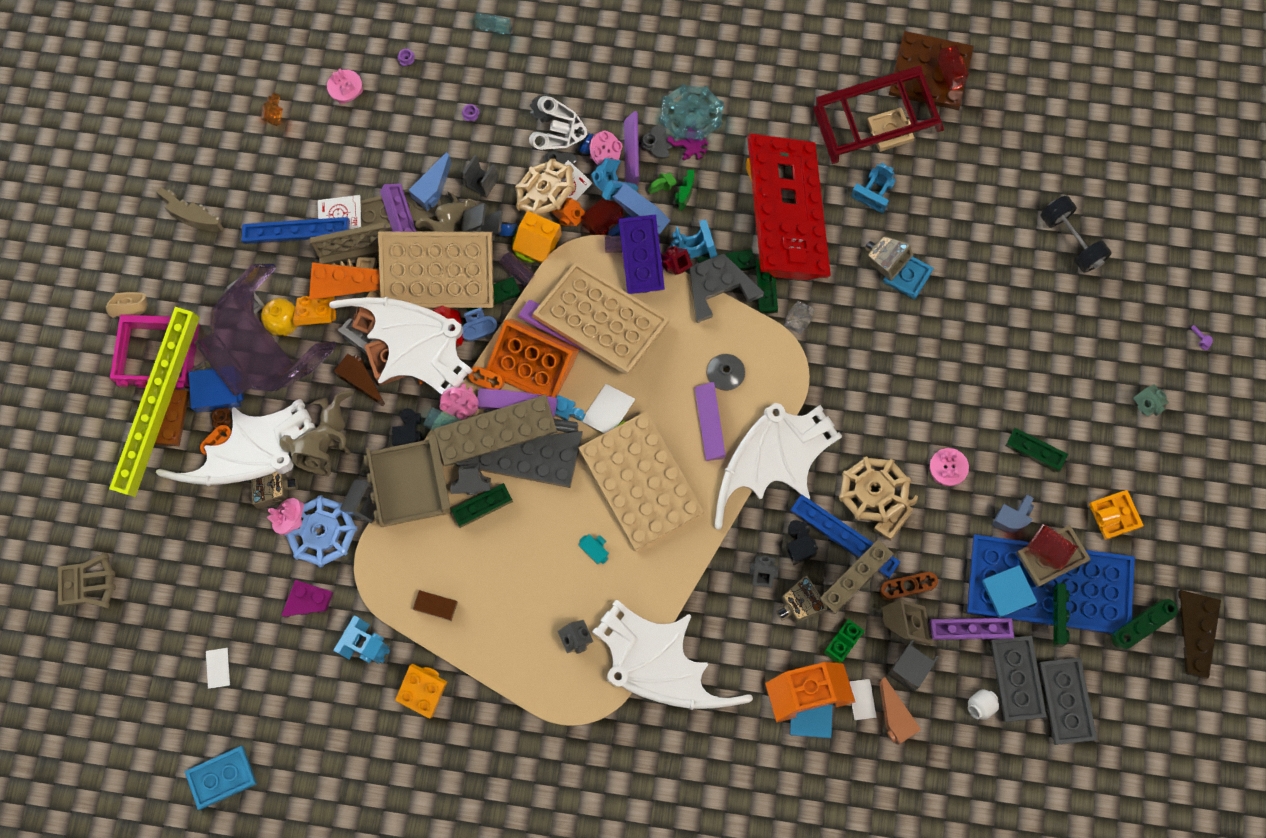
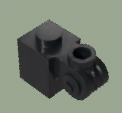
M409 408L402 410L400 417L405 425L392 427L393 447L422 441L421 431H418V425L421 424V413H415Z
M793 520L788 526V534L797 538L786 545V550L793 565L811 559L817 554L818 546L816 541L808 535L810 528L806 521Z

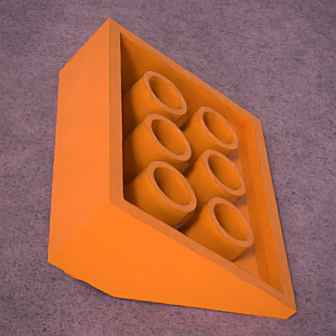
M508 319L504 321L486 369L502 375L506 383L528 393L556 398L573 367L579 349L517 320Z

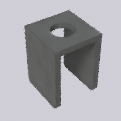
M476 155L473 156L463 171L466 187L486 198L499 180L496 166L492 164L487 172L482 170ZM480 179H482L481 187L477 184Z
M485 203L465 210L462 232H492V236L501 232L503 212L499 210L485 216Z
M355 479L340 510L359 521L372 523L375 518L374 511L377 510L376 503H372L371 494H369L361 512L356 511L369 482Z

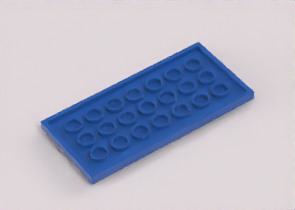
M974 534L967 614L999 618L982 580L1020 565L1037 603L1000 618H1012L1014 621L1053 626V587L1058 583L1066 584V590H1069V601L1066 602V610H1069L1070 616L1069 621L1066 622V628L1113 634L1115 630L1132 620L1135 556L1086 550L1091 558L1090 561L1037 588L1016 553L1033 544V542Z

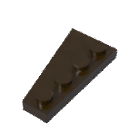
M1179 590L1178 596L1181 603L1180 617H1182L1183 624L1182 637H1184L1185 645L1183 648L1185 671L1188 675L1208 679L1221 600Z

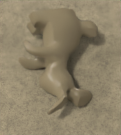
M448 192L453 203L443 204L436 208L435 215L439 222L429 218H421L416 221L415 226L417 228L426 226L432 231H454L455 224L461 219L464 211L477 206V204L469 198L460 202L455 195Z
M348 390L338 393L331 404L327 398H321L310 403V406L315 404L322 406L320 425L297 439H292L290 435H284L280 439L281 449L291 453L292 462L298 468L329 477L331 475L330 456L326 454L328 448H337L343 450L346 455L350 454V450L346 446L347 439L344 433L340 432L346 426L342 417L340 403L353 395L354 391Z

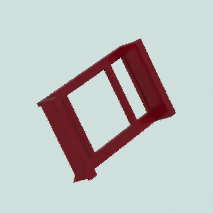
M921 65L816 97V106L813 107L832 164L839 162V155L933 126H935L937 132L944 131ZM914 78L918 80L931 115V119L918 123L903 82ZM897 84L911 125L861 140L847 99ZM841 101L855 142L838 147L824 106Z

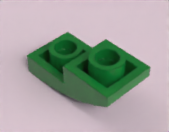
M687 170V176L683 177V186H679V193H676L675 204H679V211H683L691 197L695 170Z
M848 619L826 648L824 654L836 663H842L865 630Z

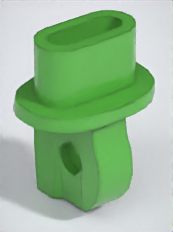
M670 172L667 174L660 173L659 179L651 183L648 192L653 194L662 189L669 191L677 182Z

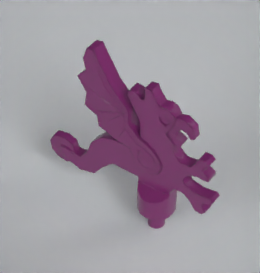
M696 124L688 127V131L685 133L686 140L683 139L675 142L673 137L667 138V141L673 146H683L687 149L683 154V161L690 159L693 154H696L697 159L700 160L703 156L699 152L705 154L707 149H701V146L703 147L704 144L708 145L704 134L700 135L698 133L697 140L694 141L696 138Z

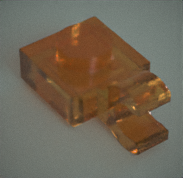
M273 92L272 97L268 96L267 102L263 104L261 120L275 126L280 125L283 108L278 106L280 95Z

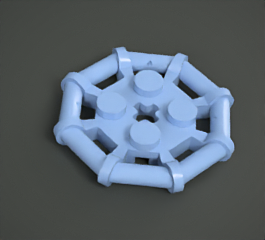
M319 495L316 499L304 504L302 525L299 529H294L284 535L287 537L294 553L293 557L296 560L301 559L316 564L318 567H324L325 564L348 554L347 551L357 531V526H355L350 515L340 510L343 503ZM326 506L335 510L333 513L323 511V508ZM317 507V511H315V513L311 515H306L304 513L308 510ZM342 515L346 523L344 526H340L337 517ZM321 526H324L323 529L325 530V532L321 535H318L316 529H320ZM341 532H346L342 545L338 544L337 541ZM298 535L302 537L304 543L300 547L295 538ZM333 546L337 549L324 556L323 551L330 550ZM310 548L317 551V556L305 552Z

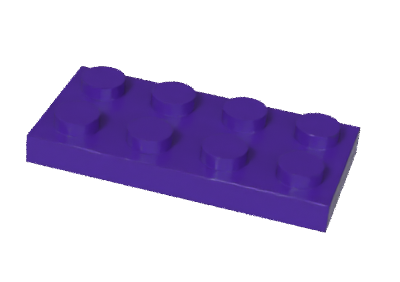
M656 214L619 219L627 293L635 294L665 290Z

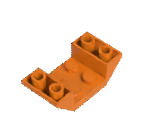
M822 662L784 672L765 683L776 723L796 718L797 713L830 704L840 707L856 702L843 663Z

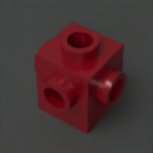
M672 246L667 248L665 253L661 254L662 267L666 272L678 275L692 267L687 249Z

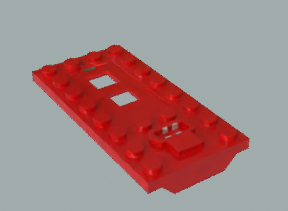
M750 133L747 136L761 272L770 273L773 277L797 280L830 277L831 272L815 142ZM778 164L792 166L793 180L779 178ZM781 189L793 190L795 192L796 204L783 203Z

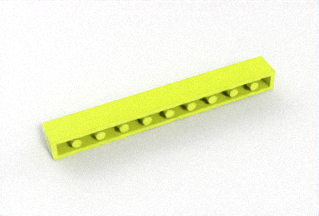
M178 307L174 308L109 487L110 490L133 497L137 495L200 319L194 312Z

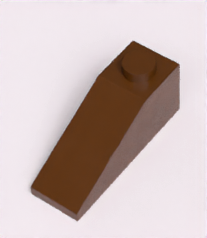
M347 353L334 370L338 378L376 403L384 406L385 402L365 368L364 361L357 355L353 357Z

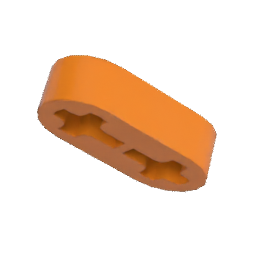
M473 367V372L468 375L471 382L487 389L501 390L505 385L502 375L482 367ZM480 370V374L485 376V378H478L476 380V376H474V373H478ZM498 377L497 381L500 383L493 387L494 384L488 380L489 378L496 379Z
M226 425L218 426L201 443V452L207 456L204 448L205 445L215 446L225 443L230 438L232 430ZM222 431L227 434L225 438L221 435Z

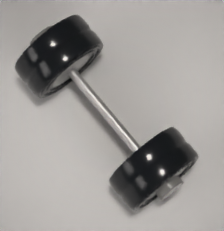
M1066 195L1049 203L1040 216L1049 228L1055 227L1062 222L1067 225L1085 249L1075 258V263L1083 273L1102 266L1112 252L1102 240L1089 247L1085 244L1067 220L1076 211L1077 207L1071 198Z

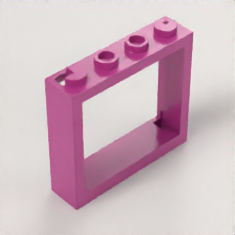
M120 315L110 379L117 386L127 387L128 385H135L140 388L146 387L150 376L124 375L131 329L167 330L171 319L170 316ZM199 323L183 364L182 376L178 378L175 389L189 387V372L193 371Z

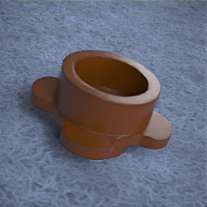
M230 409L213 410L212 425L216 428L220 425L229 426L232 422L229 418Z

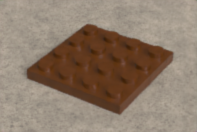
M904 31L894 73L921 65L935 105L959 111L974 46ZM917 78L903 82L909 100L926 103ZM897 84L891 85L888 95L901 98Z

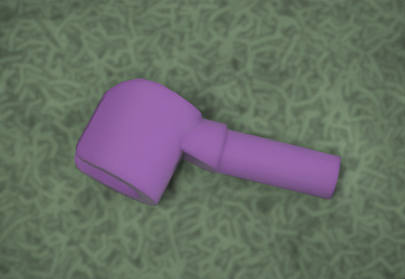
M1193 325L1191 329L1201 339L1199 346L1203 350H1208L1213 343V338L1208 335L1205 336Z

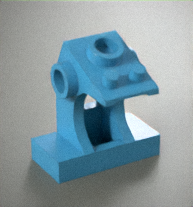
M605 158L604 162L597 166L596 170L591 174L594 184L603 192L602 197L606 200L616 201L613 196L623 183L636 192L639 188L634 183L618 181L616 170L621 162L620 160Z
M881 163V165L877 164L876 169L873 168L868 176L871 179L868 185L863 187L856 183L851 197L883 214L889 202L883 196L888 188H893L896 179H894L895 174L892 172L894 169L886 166L884 163ZM874 183L883 187L879 194L871 191Z
M706 219L699 221L701 229L696 235L686 237V235L680 233L678 227H676L675 233H672L674 240L671 241L670 247L677 246L678 248L687 249L690 259L709 253L710 258L718 256Z
M355 615L333 650L349 660L354 651L361 654L359 658L368 663L372 660L377 664L383 663L385 661L384 656L390 652L389 646L382 642L384 638L376 633H373L372 636L365 633L370 624ZM365 637L366 640L363 643L361 649L358 648L357 646L360 643L361 639Z

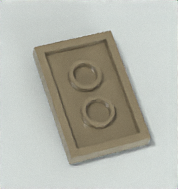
M1070 525L1016 552L1037 588L1091 560Z

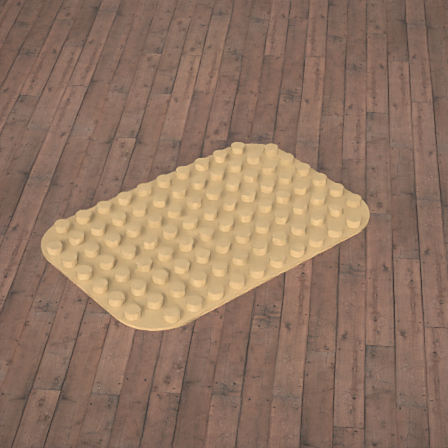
M589 235L573 239L559 246L539 266L504 321L514 319L561 340L520 319L518 314L529 300L541 304L575 262L627 292L621 238L608 235ZM662 267L665 290L630 294L670 318V320L628 376L588 351L579 349L573 367L558 395L576 403L575 408L584 410V414H586L605 384L635 398V401L621 422H627L646 411L648 412L704 511L702 515L635 551L579 451L571 488L481 471L484 476L491 478V489L504 483L513 502L461 528L453 513L387 527H381L380 523L376 522L374 518L373 522L369 523L365 528L356 548L354 576L357 589L365 605L379 620L529 713L550 723L566 726L590 724L609 716L628 700L632 692L622 686L615 687L607 681V674L613 665L611 650L592 631L601 624L600 620L607 611L612 609V604L615 600L621 602L634 614L650 622L670 624L676 621L753 491L748 487L742 486L732 492L725 505L722 528L720 530L716 529L715 517L719 492L725 468L728 467L733 454L751 427L764 415L766 408L770 407L773 403H779L784 407L786 413L798 415L808 393L810 375L807 358L800 343L788 329L725 293L706 300L713 313V317L697 323L690 274L686 272L675 275L674 273L666 272ZM504 321L473 367L487 368ZM721 354H731L738 357L744 364L745 378L741 385L733 390L724 391L715 387L726 456L725 459L706 461L695 387L710 383L707 377V368L714 357ZM728 367L723 368V371L729 372L730 369ZM480 370L478 373H474V376H476V380L478 378H485V376L480 374ZM468 375L464 379L463 383L466 384V389L472 387V393L476 397L478 396L479 388L487 389L471 382ZM489 378L488 380L489 382H492L494 384L493 387L495 385H499L500 383L497 381V378ZM506 382L501 389L528 393ZM477 409L476 413L467 418L484 414L485 409ZM443 411L424 440H429L428 436L435 435L434 428L461 420ZM556 416L553 417L554 419L563 420V419H561V418H559V417H556ZM571 416L568 420L578 423L577 432L583 431L580 446L604 434ZM557 431V433L554 434H562L569 432ZM440 452L451 509L487 492L479 491L474 495H467L466 493L451 494L450 486L452 481L459 478V467L456 464L445 467ZM590 534L595 540L601 535L607 541L603 548L609 553L607 555L609 559L604 564L601 562L597 564L578 545L581 543L579 540L584 535L588 536ZM419 590L456 600L458 603L452 621L414 611L413 607ZM619 611L616 617L621 620L625 614ZM584 620L593 642L582 653H567L558 631L569 623ZM607 628L604 633L609 637L612 630ZM614 674L616 680L621 679L620 674Z

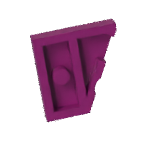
M295 580L281 616L288 618L294 615L326 612L333 592Z

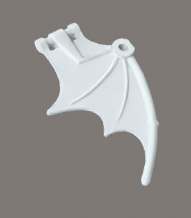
M388 297L352 298L329 303L330 308L362 307L371 311L375 316L374 328L367 337L369 339L382 340L389 348L387 363L378 380L380 384L392 377L412 376L426 382L442 395L449 388H459L467 374L470 375L473 372L457 355L456 341L463 334V327L455 319H447L430 309ZM459 366L462 370L456 374L453 371ZM447 381L449 385L445 389L442 388L441 385Z
M301 399L295 400L291 406L281 411L261 417L247 416L233 407L231 409L233 428L230 438L220 445H205L207 461L200 469L188 473H175L164 469H157L156 474L175 481L207 486L242 482L260 478L274 472L284 474L291 471L294 464L290 458V452L281 449L280 439L284 435H290L292 439H297L303 434L316 429V427L311 423L312 419L308 411L304 409L305 404Z
M773 403L764 410V415L748 431L733 454L728 467L725 468L716 509V529L720 530L722 528L724 509L729 496L735 489L742 486L750 488L759 499H762L766 487L773 481H780L788 484L799 494L810 499L807 488V476L811 464L823 450L842 437L840 432L834 429L833 426L835 425L829 416L826 417L823 413L824 409L821 405L803 416L786 413L784 407L779 403ZM815 415L819 419L817 424L812 419ZM826 431L831 436L828 440L823 435Z
M615 600L612 604V609L607 611L600 620L601 624L592 631L611 650L613 665L607 674V681L615 687L622 686L641 697L676 707L690 708V710L728 707L750 703L753 700L752 695L719 698L709 694L702 687L701 677L708 663L693 662L683 652V639L691 618L690 614L677 622L657 624L639 617L621 602ZM619 611L625 614L621 620L616 617ZM607 628L612 630L609 637L604 633ZM614 674H620L621 679L616 680Z

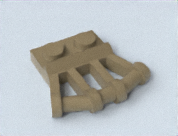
M103 553L83 564L58 567L59 606L83 605L87 603L105 609L110 608L111 604L109 602L113 591L116 590V585L113 584L115 571L110 565L108 553ZM101 563L104 571L86 573L87 569ZM105 578V584L86 587V580ZM104 591L101 601L87 598V593Z

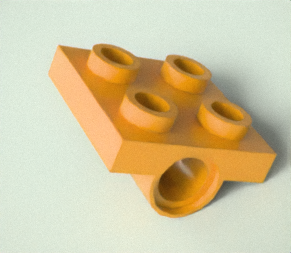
M308 296L297 298L293 317L294 326L332 323V321H336L335 308H330L329 306L330 302L336 301L335 296L309 300Z
M1128 490L1089 503L1105 540L1144 526Z
M412 663L407 670L395 701L431 719L447 685V681L440 678L436 670L429 667L421 668Z

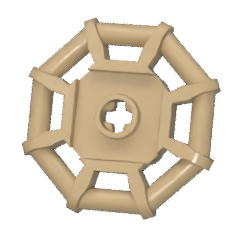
M550 159L543 164L529 167L527 174L515 186L517 196L516 208L519 211L527 212L528 210L539 216L556 209L560 210L561 205L570 193L575 190L573 167L556 161V159ZM566 176V182H562V178ZM563 190L559 197L555 199L560 191ZM530 202H533V203H534V204H533V207H532V206H529L528 204H529Z
M866 456L849 470L843 471L839 500L854 514L855 519L887 523L888 519L909 506L908 495L911 479L894 463L895 460L873 459ZM871 466L884 467V469L875 471V469H871ZM863 468L866 469V471L863 472L861 475H859V476L855 475L856 473H858L859 471H861ZM892 471L898 479L894 480L888 473ZM850 481L856 483L854 491H849ZM872 485H873L874 487L879 486V487H880V488L878 489L879 491H878V492H872V491H871V490H872L871 486H872ZM901 486L900 497L895 495V487ZM856 497L860 501L861 506L859 508L851 500L852 498ZM891 501L896 503V505L885 512L884 506ZM866 508L871 510L879 509V513L865 512Z

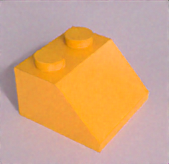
M527 210L518 227L512 250L542 263L553 252L562 235L561 225Z

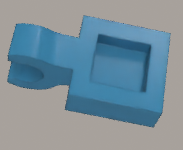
M558 395L555 416L566 421L569 420L570 416L583 421L586 415L584 414L585 411L575 408L576 403Z

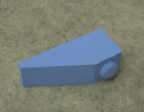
M447 152L409 189L411 198L426 211L436 206L441 197L452 164Z
M625 183L622 184L613 196L631 217L656 214L658 234L670 222V219L657 206Z

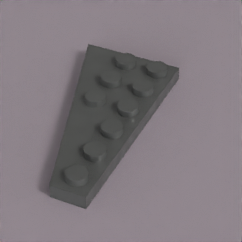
M583 431L544 436L459 462L456 465L460 467V465L480 464V470L484 472L571 488L579 453L578 447L581 444Z

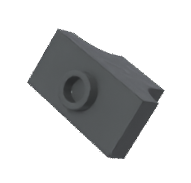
M480 464L460 465L458 470L459 478L452 481L450 486L451 494L466 493L467 495H474L479 491H490L492 481L491 478L481 473Z

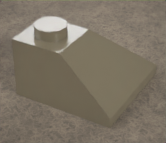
M900 599L882 607L883 621L887 628L904 639L914 640V642L929 646L933 644L925 606Z

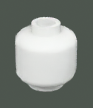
M981 689L968 700V711L975 719L987 720L999 709L998 697L992 691Z

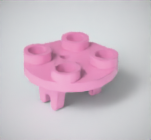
M339 69L330 76L327 82V90L334 100L340 104H345L354 100L363 92L362 81L356 72Z
M608 131L598 132L590 142V159H593L597 165L602 164L605 158L619 160L622 143Z
M465 383L460 388L447 389L440 398V409L456 416L460 420L467 419L468 416L476 413L479 406L478 398L472 393V387L466 389Z
M945 448L933 455L929 469L936 483L945 486H955L965 480L969 472V464L963 453L956 449Z
M288 498L277 509H268V512L272 515L267 516V518L272 522L274 531L280 535H285L294 529H299L302 525L301 517L304 503L295 498Z

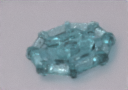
M682 84L678 89L668 96H663L661 99L662 110L659 121L677 139L691 138L701 141L717 128H721L723 125L722 112L725 106L724 102L719 100L707 86L696 87ZM682 95L683 98L681 100H679L678 102L673 101L674 99ZM707 97L713 104L708 105L704 101ZM669 108L674 109V114L668 115ZM689 111H694L695 115H689L688 113ZM710 112H715V118L709 117ZM675 121L679 127L677 128L672 122ZM688 128H692L693 131H684V130H688Z

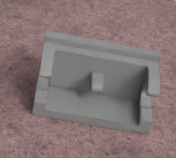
M349 318L338 329V332L345 340L367 355L364 345L378 339H369L367 333L353 328V319Z

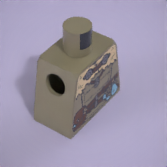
M882 237L877 244L869 241L865 247V250L869 252L868 258L871 265L890 281L896 277L913 256L909 244L888 237Z
M274 472L260 478L251 479L252 503L257 509H261L288 499V490L298 489L297 478L287 479L286 473L279 474Z
M805 576L782 596L784 606L776 610L782 621L792 616L795 622L798 623L824 613L828 607L820 599L821 596L808 576Z

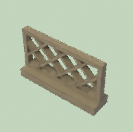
M383 222L311 237L310 243L316 251L320 263L337 264L340 261L347 262V259L356 260L358 257L366 258L379 255L377 231H387Z

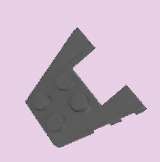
M724 253L693 265L689 269L697 323L713 317V313L706 301L707 299L737 287L741 288L748 303L764 295V292Z

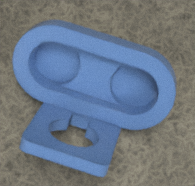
M482 308L464 313L467 322L462 326L464 340L471 342L496 332L498 327L497 321L491 316H484Z

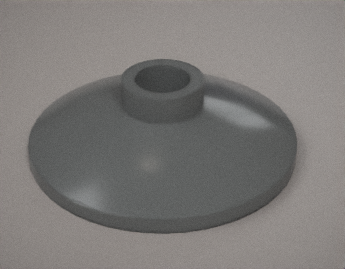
M721 354L710 361L707 368V377L710 382H714L717 389L724 391L733 390L743 382L745 367L738 357L731 354ZM728 367L730 371L724 372L723 368Z

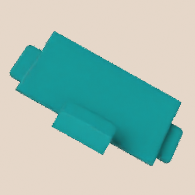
M590 534L588 536L584 535L579 540L581 543L578 545L597 564L600 562L604 564L609 559L607 557L609 553L603 548L607 541L601 535L596 538L597 540Z

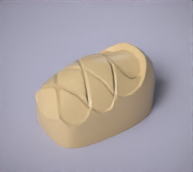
M137 292L115 293L107 303L106 311L112 318L120 317V315H141L147 309L146 295Z

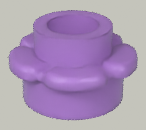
M402 49L398 54L400 64L403 66L413 64L414 53L409 49Z
M473 104L466 105L462 110L463 118L466 121H475L478 118L479 109Z

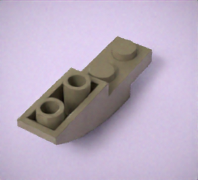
M160 187L157 191L160 198L167 203L164 208L178 221L205 231L222 232L224 230L220 224L222 221L215 214L212 216L208 214L209 211L200 204L198 206L193 201L189 205L183 199L179 201L177 195L170 189L166 191Z

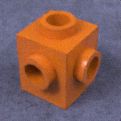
M567 198L561 205V209L553 210L552 213L559 219L561 225L568 227L577 226L581 222L585 211L580 207L581 205L573 198Z

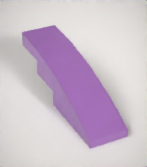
M479 388L477 396L479 401L478 409L497 410L543 395ZM547 396L552 415L555 417L558 399Z

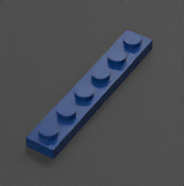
M348 217L243 224L241 241L244 244L309 240L311 237L349 230L350 219Z
M802 494L790 510L791 513L806 521L810 526L857 558H860L874 544ZM892 556L878 572L889 579L901 561Z

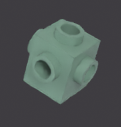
M1155 384L1148 386L1133 398L1138 404L1137 407L1140 412L1146 414L1147 417L1152 414L1155 416L1166 410L1164 406L1169 403L1166 394L1161 389H1158Z

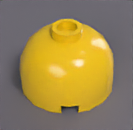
M282 298L269 301L261 312V321L265 329L274 336H287L294 332L298 327L294 326L293 322L295 305Z

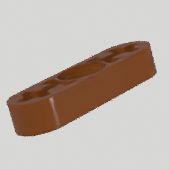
M925 572L889 580L881 586L880 594L886 600H893L929 592L937 586L938 578L932 572ZM926 577H928L929 580H933L930 586H928V584H921V589H918V582H923L926 579ZM905 581L913 582V591L904 589L903 584ZM897 583H899L901 594H899V590L893 591L892 595L889 592L885 593L887 586L897 588Z

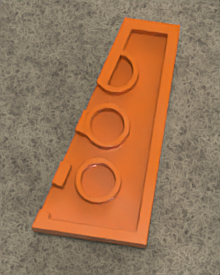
M312 263L309 300L380 290L379 269Z

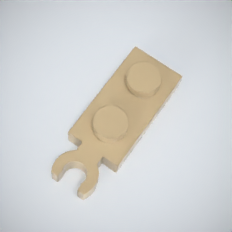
M915 495L913 499H908L909 506L888 519L887 523L879 521L874 531L887 540L892 541L913 512V508L910 506L917 503L918 496Z

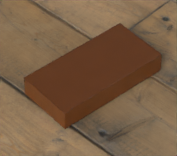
M419 590L413 610L452 621L458 602Z

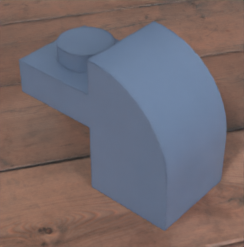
M1026 495L1017 510L1003 504L992 526L1006 533L1022 531L1033 520L1028 516L1034 508V505L1031 504L1034 498Z

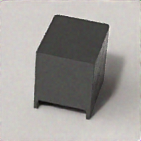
M911 640L906 645L888 673V676L912 692L921 686L938 659V656H936L932 660L913 647L911 644L914 640Z

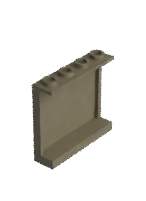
M436 434L428 436L429 440L374 451L366 448L367 455H364L365 465L370 467V473L367 474L369 485H373L374 490L370 494L372 503H376L377 510L374 511V517L381 527L452 513Z
M878 539L820 599L836 614L892 558L893 553Z

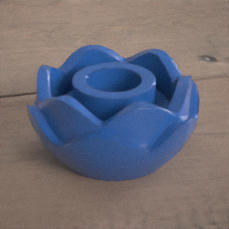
M588 133L584 141L579 145L578 150L582 154H590V142L594 134Z
M501 224V232L498 235L514 236L518 230L517 224Z

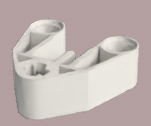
M542 96L538 100L537 106L540 111L567 119L568 123L552 120L550 124L551 131L563 133L565 137L533 132L529 137V143L532 147L539 150L567 148L586 137L587 129L573 110L549 96ZM546 100H549L551 102V106L549 109L545 110L544 102ZM579 129L580 133L576 134L574 133V130ZM537 136L542 137V143L540 145L535 144V139Z

